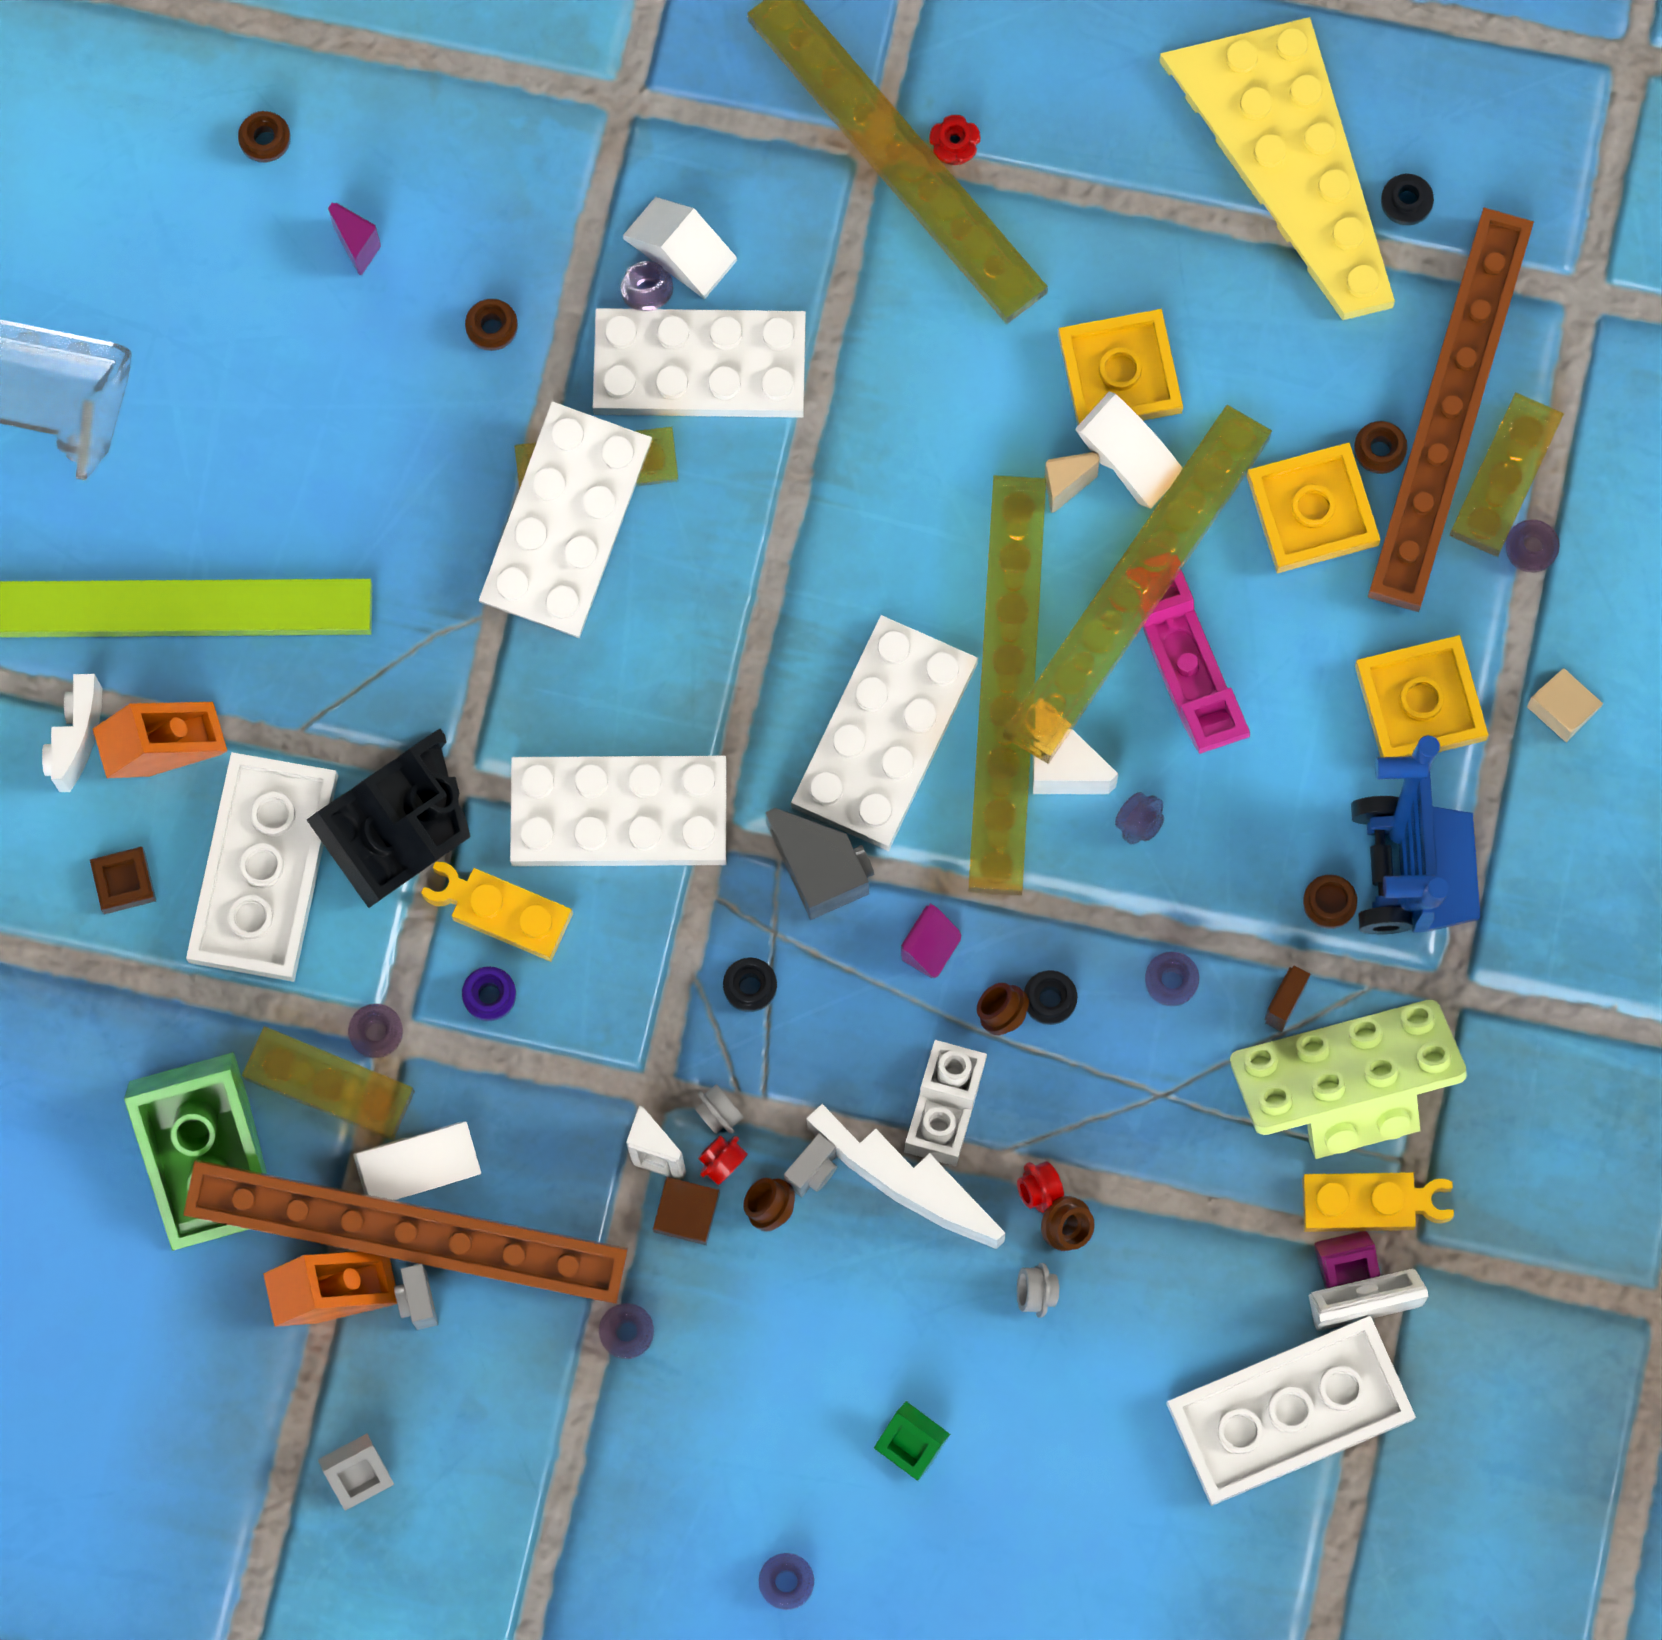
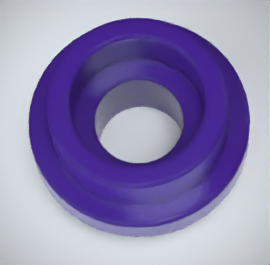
M491 966L482 967L473 971L466 978L462 987V1000L467 1011L475 1018L483 1021H495L506 1016L513 1008L516 1001V987L512 978L504 970ZM489 986L497 988L500 994L495 1002L484 1003L480 1000L479 996L484 988Z

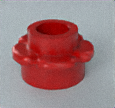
M961 115L946 116L941 124L936 123L932 127L929 134V142L931 145H934V155L949 165H961L971 160L976 155V145L981 140L978 127L974 123L966 122V118ZM953 135H957L960 141L953 143L950 141V138Z
M719 1135L698 1157V1160L705 1165L701 1169L700 1176L704 1178L707 1175L717 1185H720L748 1155L737 1144L740 1138L733 1136L730 1140L726 1141Z
M1048 1161L1038 1165H1034L1032 1162L1024 1165L1023 1177L1017 1179L1019 1195L1027 1208L1032 1209L1035 1207L1040 1213H1044L1047 1208L1053 1205V1201L1064 1196L1061 1179L1053 1165Z

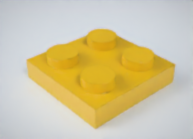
M1162 309L1058 328V338L1077 426L1109 391L1120 397L1143 421L1182 414L1183 403Z
M1350 442L1248 469L1247 480L1277 573L1379 546L1381 539Z
M1460 635L1356 660L1355 669L1380 757L1411 756L1419 740L1428 735L1435 737L1439 741V752L1487 740L1489 734Z

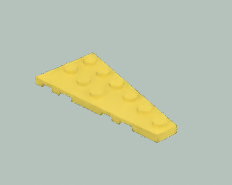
M1310 17L1160 53L1159 62L1169 76L1172 75L1184 91L1186 94L1185 99L1194 112L1199 113L1216 137V143L1260 205L1264 204L1277 223V229L1287 243L1291 242L1308 266L1307 271L1340 318L1347 320L1393 308L1395 299Z

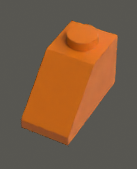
M213 702L130 703L93 728L106 778L150 777L222 755L227 751Z
M364 1252L303 1255L263 1273L274 1327L316 1324L397 1304L394 1290L396 1284L389 1257Z

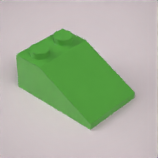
M234 1052L129 1081L124 1101L172 1251L249 1230L247 1228L183 1216L194 1161L200 1160L267 1174L250 1102Z

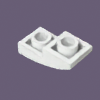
M1109 391L1075 429L1090 451L1098 453L1099 463L1113 469L1137 503L1151 509L1185 471L1156 434L1113 392Z
M73 674V692H65L64 696L65 720L67 724H73V726L51 727V744L43 745L42 765L44 775L51 776V780L59 792H70L80 778L94 746L95 736L93 728L99 725L103 688L95 674Z
M938 1040L934 1041L905 1142L904 1153L923 1158L930 1153L938 1162L957 1166L985 1066L986 1053Z
M467 1121L457 1122L410 1138H401L353 1154L364 1194L391 1200L425 1192L481 1174Z

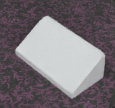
M639 1106L626 1142L633 1165L674 1179H684L686 1169L682 1152L642 1106Z
M1412 1268L1314 1291L1308 1295L1314 1326L1317 1331L1351 1324L1368 1316L1376 1318L1421 1307L1428 1298V1291L1417 1271Z

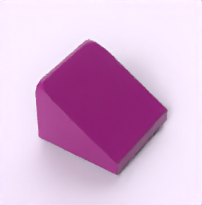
M331 203L328 211L333 228L359 275H362L381 247L376 225L338 203Z
M932 904L926 905L901 945L902 961L930 978H936L961 941V933L936 906Z
M1366 1231L1330 1238L1314 1244L1325 1289L1380 1276L1375 1244Z

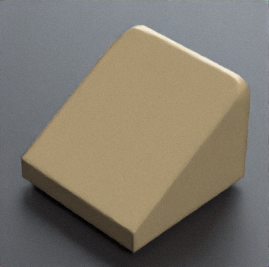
M1090 452L1048 459L1045 463L1044 480L1051 513L1061 508L1098 477V453Z
M1563 668L1531 697L1527 708L1567 743L1603 706V703Z

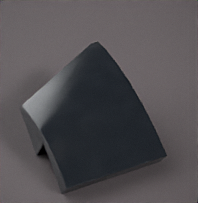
M441 728L307 819V822L368 908L471 837L465 813L459 805L458 798L460 793L456 777L448 776L442 748L447 741Z

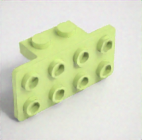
M1424 1000L1237 1050L1230 1056L1232 1071L1256 1132L1261 1135H1268L1307 1124L1309 1144L1315 1159L1345 1153L1352 1149L1389 1139H1397L1404 1135L1421 1131L1417 1095L1459 1084L1467 1077L1466 1065L1441 1007L1434 1000Z

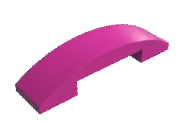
M1176 556L1127 572L1126 580L1150 649L1175 709L1198 753L1201 754L1249 738V728L1232 688H1227L1194 610V598Z

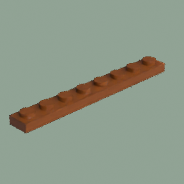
M1483 207L1367 598L1419 612L1534 221Z
M200 1160L194 1161L183 1216L617 1304L628 1248Z

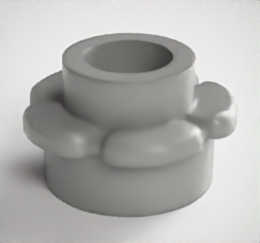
M717 1084L705 1094L700 1090L698 1097L703 1103L695 1109L715 1134L723 1128L730 1134L734 1133L735 1131L732 1127L744 1118L741 1112Z
M1039 1263L1035 1268L1023 1267L1020 1269L1017 1279V1303L1020 1311L1036 1312L1037 1317H1044L1048 1307H1055L1057 1305L1059 1281L1056 1274H1049L1046 1264Z

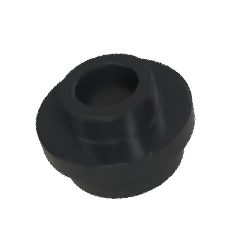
M1400 174L1393 177L1386 183L1381 195V206L1384 213L1390 220L1400 225H1415L1422 222L1430 214L1434 203V194L1428 182L1414 174ZM1409 191L1416 195L1417 201L1413 204H1405L1399 199L1398 195L1401 192Z
M752 957L743 958L734 962L727 969L723 978V990L726 999L733 1007L745 1012H756L767 1007L774 999L777 991V979L773 969L765 961ZM749 977L757 979L761 984L760 989L754 994H745L740 989V984L744 979Z
M1053 970L1042 971L1034 975L1025 986L1024 992L1029 998L1027 1013L1035 1021L1045 1025H1056L1064 1022L1073 1014L1077 1005V990L1072 980L1065 974ZM1047 990H1052L1058 993L1061 1001L1055 1007H1046L1041 1003L1040 995Z

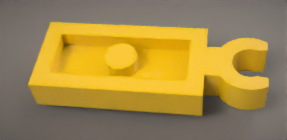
M434 863V872L446 877L449 883L446 889L440 892L423 887L421 894L428 903L434 906L455 904L456 907L451 915L453 921L547 961H552L572 918L573 911L571 908L476 868H473L468 881L459 878L456 870L448 863Z
M1414 1172L1304 1174L1302 1177L1304 1232L1414 1230L1416 1227L1415 1215L1422 1214L1426 1219L1434 1223H1446L1454 1217V1210H1439L1434 1207L1431 1201V1196L1434 1193L1451 1192L1453 1182L1447 1179H1435L1426 1184L1424 1188H1414Z

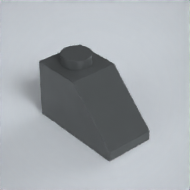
M773 808L765 812L768 830L810 920L869 895V881L867 878L874 875V870L862 845L853 849L847 834L780 809Z

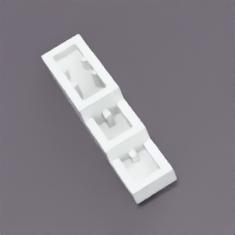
M823 1104L806 1118L807 1129L812 1134L817 1136L820 1133L836 1146V1155L842 1162L894 1201L947 1230L997 1249L1004 1243L1005 1232L930 1153L913 1168L877 1129L859 1143Z

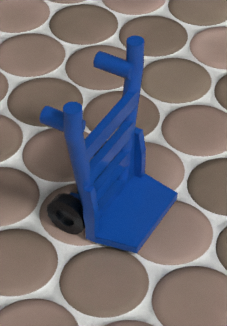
M1433 736L1422 737L1411 756L1376 757V779H1404L1399 797L1371 796L1355 800L1351 803L1352 821L1367 825V835H1375V845L1370 847L1372 884L1378 886L1379 896L1375 897L1371 909L1358 913L1359 930L1362 933L1384 935L1401 933L1412 929L1413 933L1429 932L1477 921L1481 918L1473 813L1434 807L1432 805L1430 769L1434 758L1440 750L1439 741ZM1385 836H1389L1393 842L1399 845L1401 876H1393L1391 845L1386 844Z

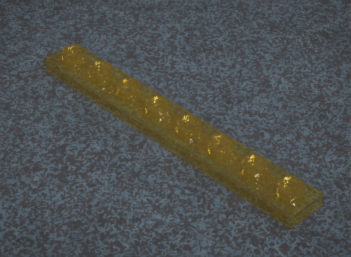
M764 0L747 13L748 22L1006 325L1047 294L1048 286L803 0Z
M1225 406L1005 726L1004 738L1047 764L1050 763L1247 474L1248 469L1252 467L1270 440L1272 430L1231 406Z
M993 475L968 892L1022 896L1046 478Z

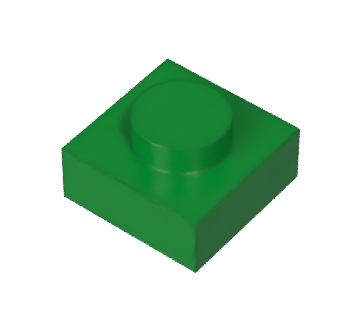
M906 1401L895 1413L874 1446V1449L918 1481L928 1470L951 1434Z

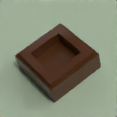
M143 847L90 859L100 907L104 915L156 902Z
M1295 965L1293 968H1289L1267 1010L1264 1019L1266 1020L1265 1024L1283 1032L1307 986L1310 973Z
M666 1177L653 1232L707 1245L720 1190Z

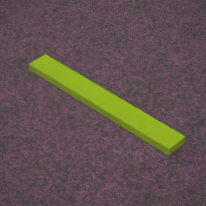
M371 579L0 581V637L372 635L373 584Z

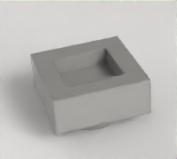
M818 1133L784 1173V1181L789 1183L793 1187L794 1192L801 1198L810 1187L818 1192L837 1170L838 1166L832 1162L837 1157L836 1146Z
M418 1264L401 1268L404 1284L394 1286L401 1318L411 1316L412 1323L417 1330L437 1326L438 1320L428 1275L424 1266Z
M368 1434L318 1459L323 1473L345 1511L394 1485Z

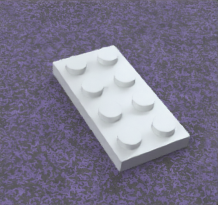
M596 308L594 415L804 418L806 312Z
M552 401L481 592L479 602L580 639L649 451L652 437Z
M881 615L791 801V808L889 851L975 671L978 657Z
M231 752L186 959L188 963L295 982L324 846L307 822V819L333 802L338 781L337 771Z
M726 756L512 757L510 862L512 866L726 865Z
M1371 1316L1167 1401V1407L1211 1506L1409 1423L1416 1418Z

